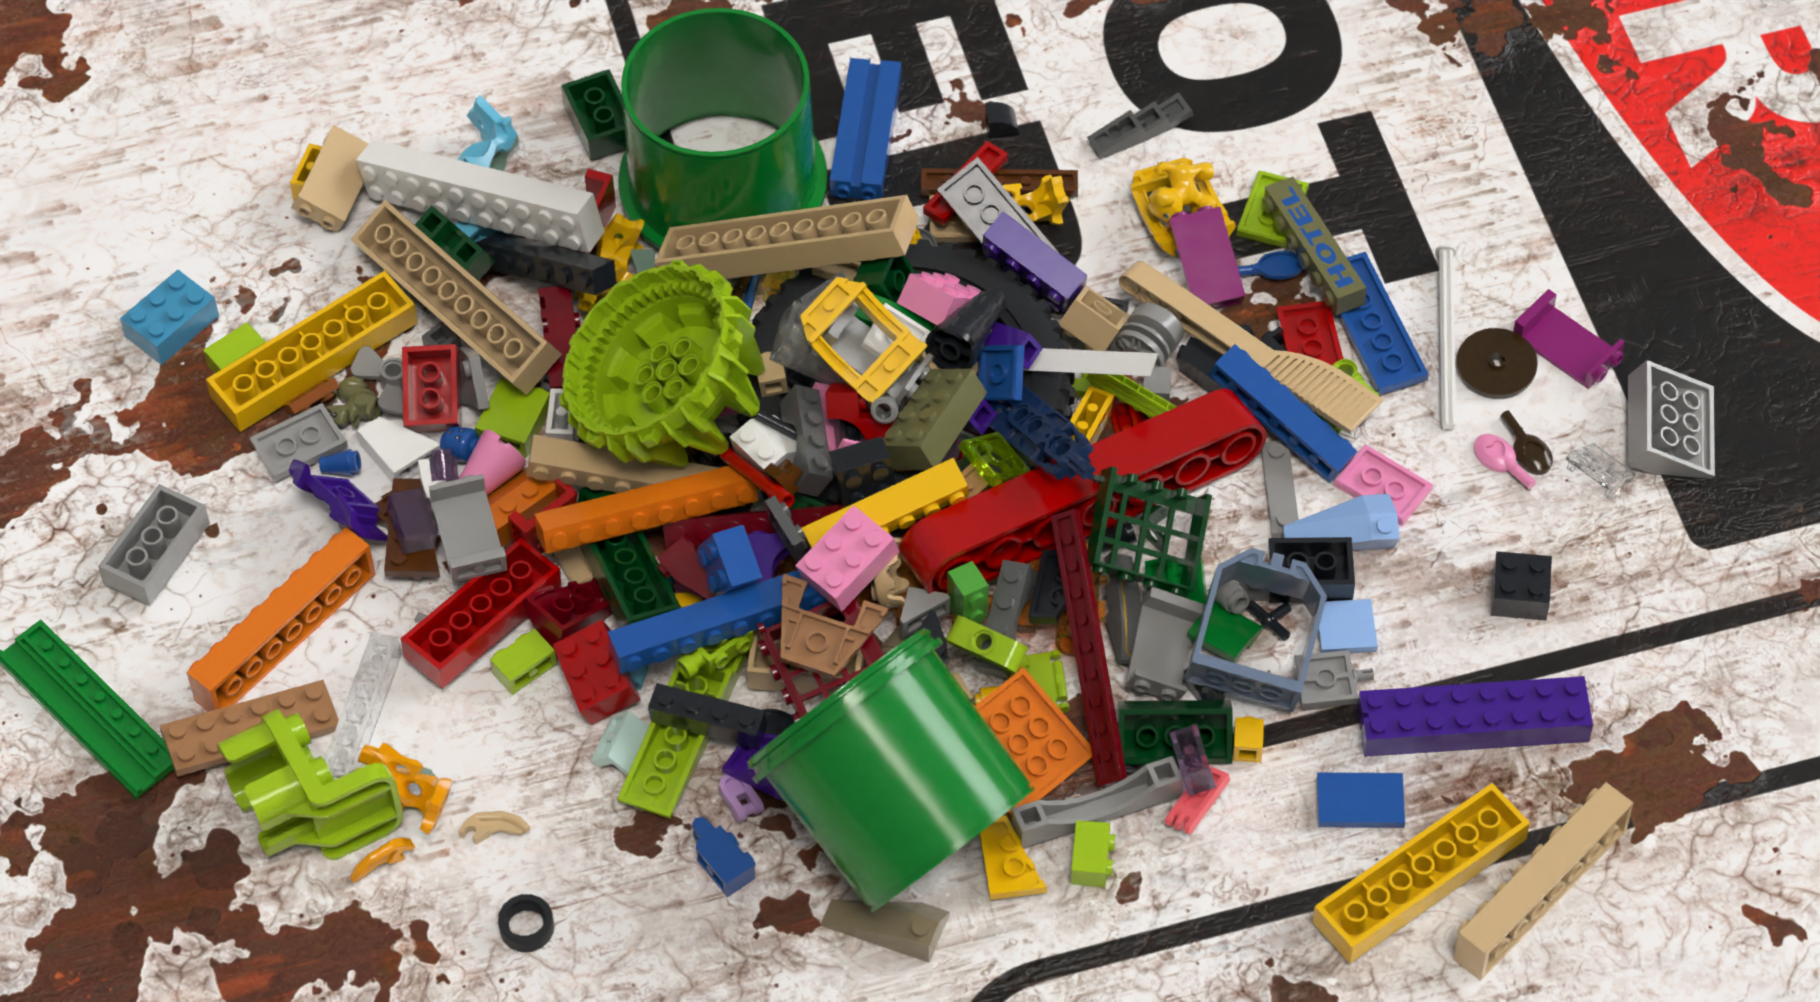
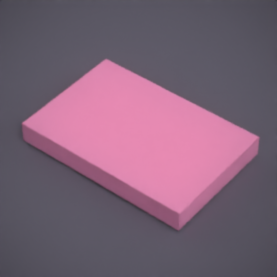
M1366 444L1334 481L1335 487L1354 498L1361 495L1390 494L1397 511L1398 524L1400 526L1406 523L1433 490V484Z

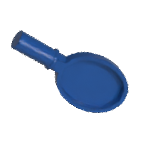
M1290 251L1271 252L1262 256L1258 263L1254 265L1237 266L1240 277L1262 275L1266 278L1277 280L1295 277L1303 271L1298 255Z

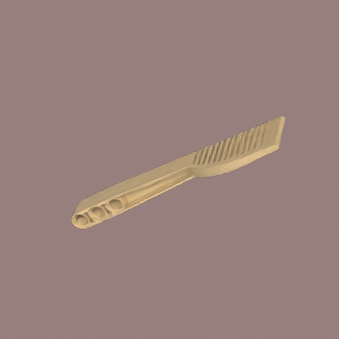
M1136 261L1118 279L1120 287L1127 294L1141 303H1154L1167 309L1179 320L1184 331L1222 355L1234 344L1240 349L1245 350L1256 363L1266 368L1271 376L1281 385L1289 388L1297 399L1307 404L1313 412H1317L1319 416H1323L1324 419L1329 420V422L1335 424V426L1348 434L1383 402L1380 396L1348 374L1324 361L1299 353L1271 349L1194 294L1143 261Z

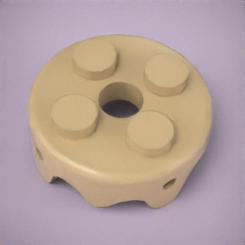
M894 538L899 548L902 538ZM898 555L876 575L874 584H871L873 601L878 600L879 605L886 608L904 605L905 598L897 595L906 592L908 587H910L907 579L897 575V568L902 563V559Z

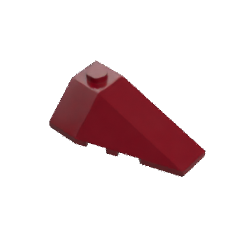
M684 535L657 558L660 561L657 567L667 578L672 575L675 580L706 599L713 598L715 595L709 591L707 586V573L705 568L699 564L697 558L698 549Z
M595 577L590 582L580 584L577 581L568 582L567 586L555 588L553 585L546 586L526 596L523 601L534 629L538 631L553 649V644L601 619L605 621L613 614Z

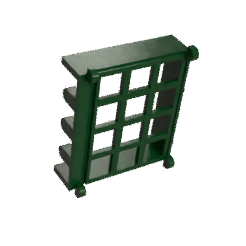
M1114 466L1101 470V475L1094 474L1093 481L1100 483L1087 548L1092 573L1100 576L1115 575L1118 576V581L1125 583L1136 581L1143 583V588L1149 590L1151 587L1161 588L1181 597H1187L1188 593L1194 592L1212 495L1205 494L1194 497L1188 495V490L1185 488L1170 490L1163 488V482L1151 481L1149 483L1139 481L1136 474L1118 475L1116 474L1117 467ZM1113 492L1122 494L1118 513L1109 511ZM1128 496L1145 501L1142 520L1125 516ZM1152 503L1169 508L1166 527L1148 522ZM1175 510L1192 515L1189 534L1172 529ZM1108 517L1117 520L1113 539L1105 537ZM1123 522L1140 526L1137 545L1120 541ZM1147 529L1164 533L1161 552L1144 548ZM1171 535L1188 540L1184 559L1167 554ZM1103 543L1112 545L1109 564L1100 562ZM1119 547L1136 552L1132 571L1115 566ZM1142 554L1159 558L1156 577L1139 573ZM1166 561L1183 565L1180 584L1163 580Z

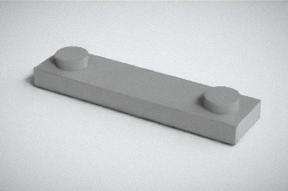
M1282 441L1265 442L1261 454L1272 538H1284L1283 526L1299 520L1290 450Z

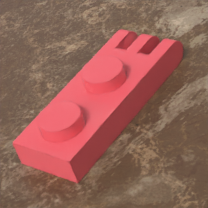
M1204 764L1166 816L1165 824L1168 826H1173L1174 824L1175 829L1181 831L1184 828L1185 833L1192 834L1230 782L1229 774Z

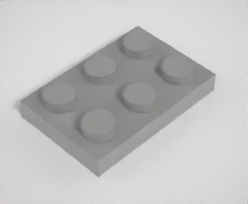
M323 403L250 437L253 448L275 482L290 475L288 469L293 459L305 462L310 466L318 462L320 457L335 454L348 447L345 437Z

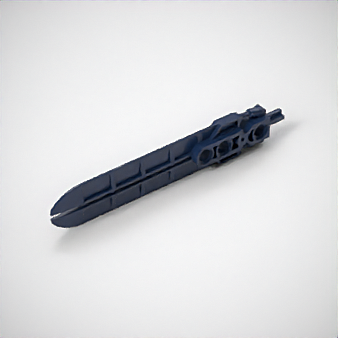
M1024 384L1022 385V401H1003L1002 403L999 401H986L997 412L989 427L1018 450L1035 467L1043 468L1045 473L1053 476L1056 480H1061L1065 476L1071 480L1075 475H1078L1083 480L1087 478L1092 480L1094 478L1092 473L1096 469L1090 464L1091 460L1088 457L1094 449L1090 441L1083 433H1079L1070 420L1059 411L1054 410Z

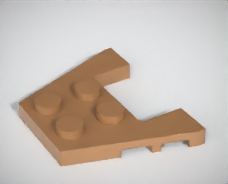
M783 574L781 662L835 679L887 616L888 608L864 600L854 626L800 609L808 581Z

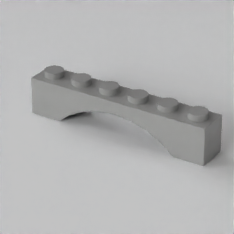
M1173 756L1146 764L1122 781L1092 794L1066 800H1037L1012 808V827L1022 842L1024 849L1075 832L1076 820L1105 822L1181 797L1183 778Z

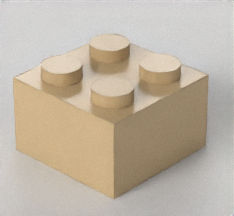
M1086 285L1062 317L1059 325L1065 334L1073 338L1077 337L1084 342V346L1088 350L1105 351L1130 315Z

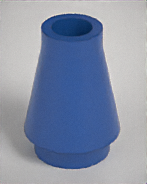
M348 449L326 457H320L319 468L321 473L354 476L355 473L361 471V457L358 451Z

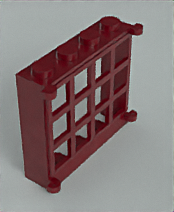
M856 597L842 611L845 617V621L842 623L851 626L855 625L861 610ZM829 601L808 610L824 617L841 612ZM762 622L757 624L761 641L757 642L759 650L763 657H769L772 665L768 666L775 682L780 680L784 688L780 690L786 706L791 704L795 711L792 714L794 723L808 713L803 704L804 701L820 694L823 695L824 699L828 698L829 690L849 682L884 656L872 633L860 648L868 665L867 667L851 674L844 667L841 671L843 677L824 685L819 674L812 672L819 688L800 696L792 679L809 671L799 668L789 673L784 662H781V649L778 650L774 643V640L781 638V622L766 629Z

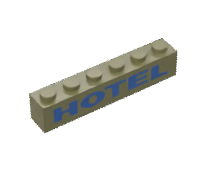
M1292 176L1265 186L1264 198L1262 199L1265 211L1271 213L1277 230L1279 232L1282 231L1285 235L1288 247L1291 250H1295L1301 267L1308 270L1314 287H1319L1325 304L1328 307L1331 306L1336 315L1364 305L1366 286L1295 178Z

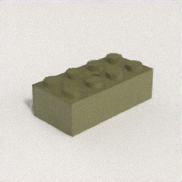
M930 369L883 438L891 456L893 470H928L940 464L987 394L973 369Z

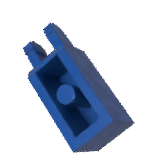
M705 817L695 818L692 822V829L694 830L693 838L697 842V862L728 898L755 880L754 867L756 863L748 852L743 853L738 847V840L733 833H727L721 825L714 828Z

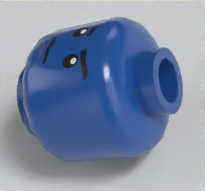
M452 426L442 434L440 449L448 460L467 463L479 440V435L475 429Z

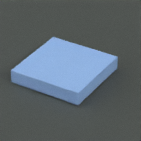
M1371 599L1325 602L1318 629L1321 653L1349 650L1350 653L1377 651L1378 645Z

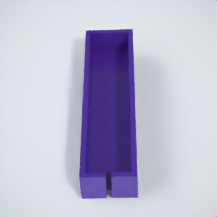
M1585 676L1359 691L1357 704L1364 757L1582 743L1590 741L1593 728Z

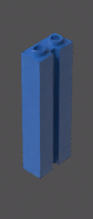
M850 58L830 175V196L865 200L883 198L902 79L901 62L881 60L880 64H871V59Z

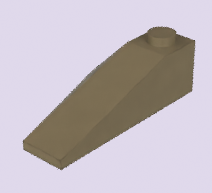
M831 899L821 926L929 963L950 912L920 902L888 901L871 913L870 906L867 907L862 900Z

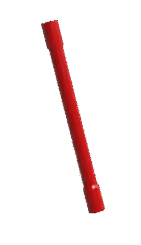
M728 447V450L723 454L717 455L765 492L769 498L775 495L779 503L784 501L788 508L793 505L794 496L781 485L774 483L731 448Z

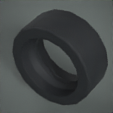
M520 894L510 898L503 904L498 913V927L503 942L511 949L519 952H533L546 945L554 933L553 913L549 904L541 897L533 894ZM534 911L542 916L543 926L531 935H518L510 930L509 921L517 913Z

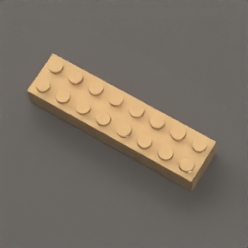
M1607 782L1599 790L1594 788L1587 796L1586 803L1581 808L1577 806L1573 809L1567 818L1568 822L1563 827L1558 825L1550 834V840L1545 845L1539 844L1531 854V859L1526 864L1521 863L1515 869L1512 875L1513 878L1508 883L1504 881L1497 887L1494 897L1489 902L1485 900L1480 904L1475 912L1476 915L1471 921L1466 919L1459 926L1456 932L1458 938L1454 944L1456 949L1453 960L1481 981L1627 831L1633 802Z

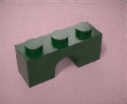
M432 205L415 224L419 230L477 280H480L496 261Z

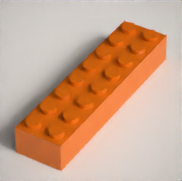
M346 527L340 533L334 534L320 551H316L311 555L306 564L300 569L293 571L283 585L275 588L261 605L255 606L249 616L241 623L234 625L226 637L220 642L213 644L203 658L195 661L186 673L194 701L209 712L234 705L376 575L370 545Z

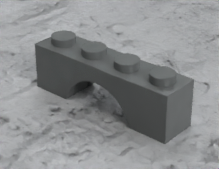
M795 384L779 404L782 421L793 425L797 433V449L792 464L797 465L803 473L795 482L799 488L796 492L818 497L833 479L820 392L817 389Z
M1003 559L986 624L987 628L1013 640H1016L1017 626L1022 609L1032 598L1038 574L1030 564ZM987 639L983 642L982 650L990 647L992 639ZM980 658L977 659L976 667L984 675L1009 679L1012 676V673Z

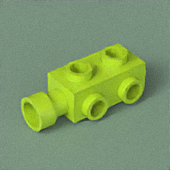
M753 631L743 636L722 640L716 645H707L695 649L690 655L685 654L677 659L676 666L686 679L696 675L701 667L711 674L717 669L724 668L731 659L747 652L754 643Z

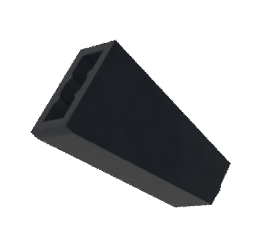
M1191 336L1187 344H1182L1178 351L1179 372L1208 393L1222 389L1208 377V374L1223 355L1201 340Z

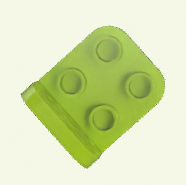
M275 709L260 717L261 723L216 743L219 753L228 762L233 764L224 770V774L239 808L245 812L253 809L256 814L259 826L263 830L258 834V842L267 857L295 844L318 846L325 858L338 860L388 836L399 827L403 820L397 783L388 767L382 763H373L334 780L324 758L319 756L314 759L307 746L311 744V738L297 712L284 718L280 710Z

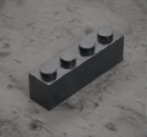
M656 683L648 705L650 719L653 723L758 750L767 728L765 710Z

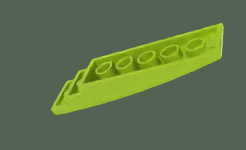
M750 649L743 654L737 655L724 668L717 669L711 674L701 667L698 669L699 672L690 679H686L680 673L677 666H675L667 686L728 701L747 661ZM651 722L617 801L670 819L711 737Z

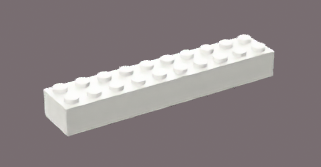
M374 139L371 140L356 159L369 198L377 201L386 200L397 206L426 212L432 205L447 218L586 253L592 250L605 232L594 194Z

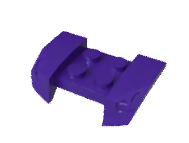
M293 459L288 469L293 478V484L327 503L331 511L329 516L334 521L362 538L387 541V535L376 526L379 520L376 515L380 508L353 483L343 478L311 475L307 463Z

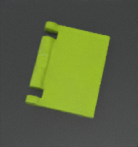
M1052 650L1051 652L1026 655L1030 662V667H1025L1028 670L1027 672L1063 713L1068 712L1070 706L1069 703L1065 702L1068 700L1063 662L1059 660L1062 657L1061 651Z

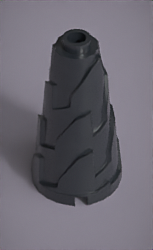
M993 287L981 291L930 331L925 342L928 345L926 350L927 354L932 351L935 356L932 361L939 368L971 369L976 364L978 356L985 346V341L992 333L994 324L1006 307V298L1003 292Z

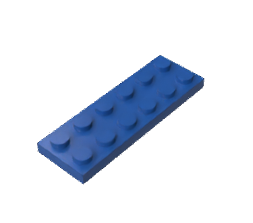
M1362 252L1347 257L1366 286V299L1364 305L1338 314V317L1376 392L1381 395L1427 381L1429 373L1367 253Z

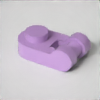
M727 774L722 776L719 793L731 810L732 816L737 823L746 820L747 816L752 813L757 815L764 812L763 803L752 786ZM746 799L748 803L742 806L739 801Z

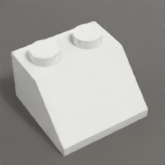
M750 419L730 436L734 451L769 479L771 478L764 472V469L770 463L778 466L786 459L791 463L794 461L797 441L755 419Z

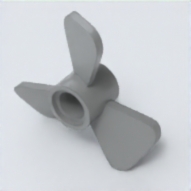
M370 346L362 347L351 366L352 376L361 379L381 380L383 391L378 399L379 408L383 412L403 416L402 360L399 358H388L383 361Z

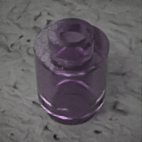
M441 449L431 451V458H429L431 480L447 482L458 480L456 455H453V450Z

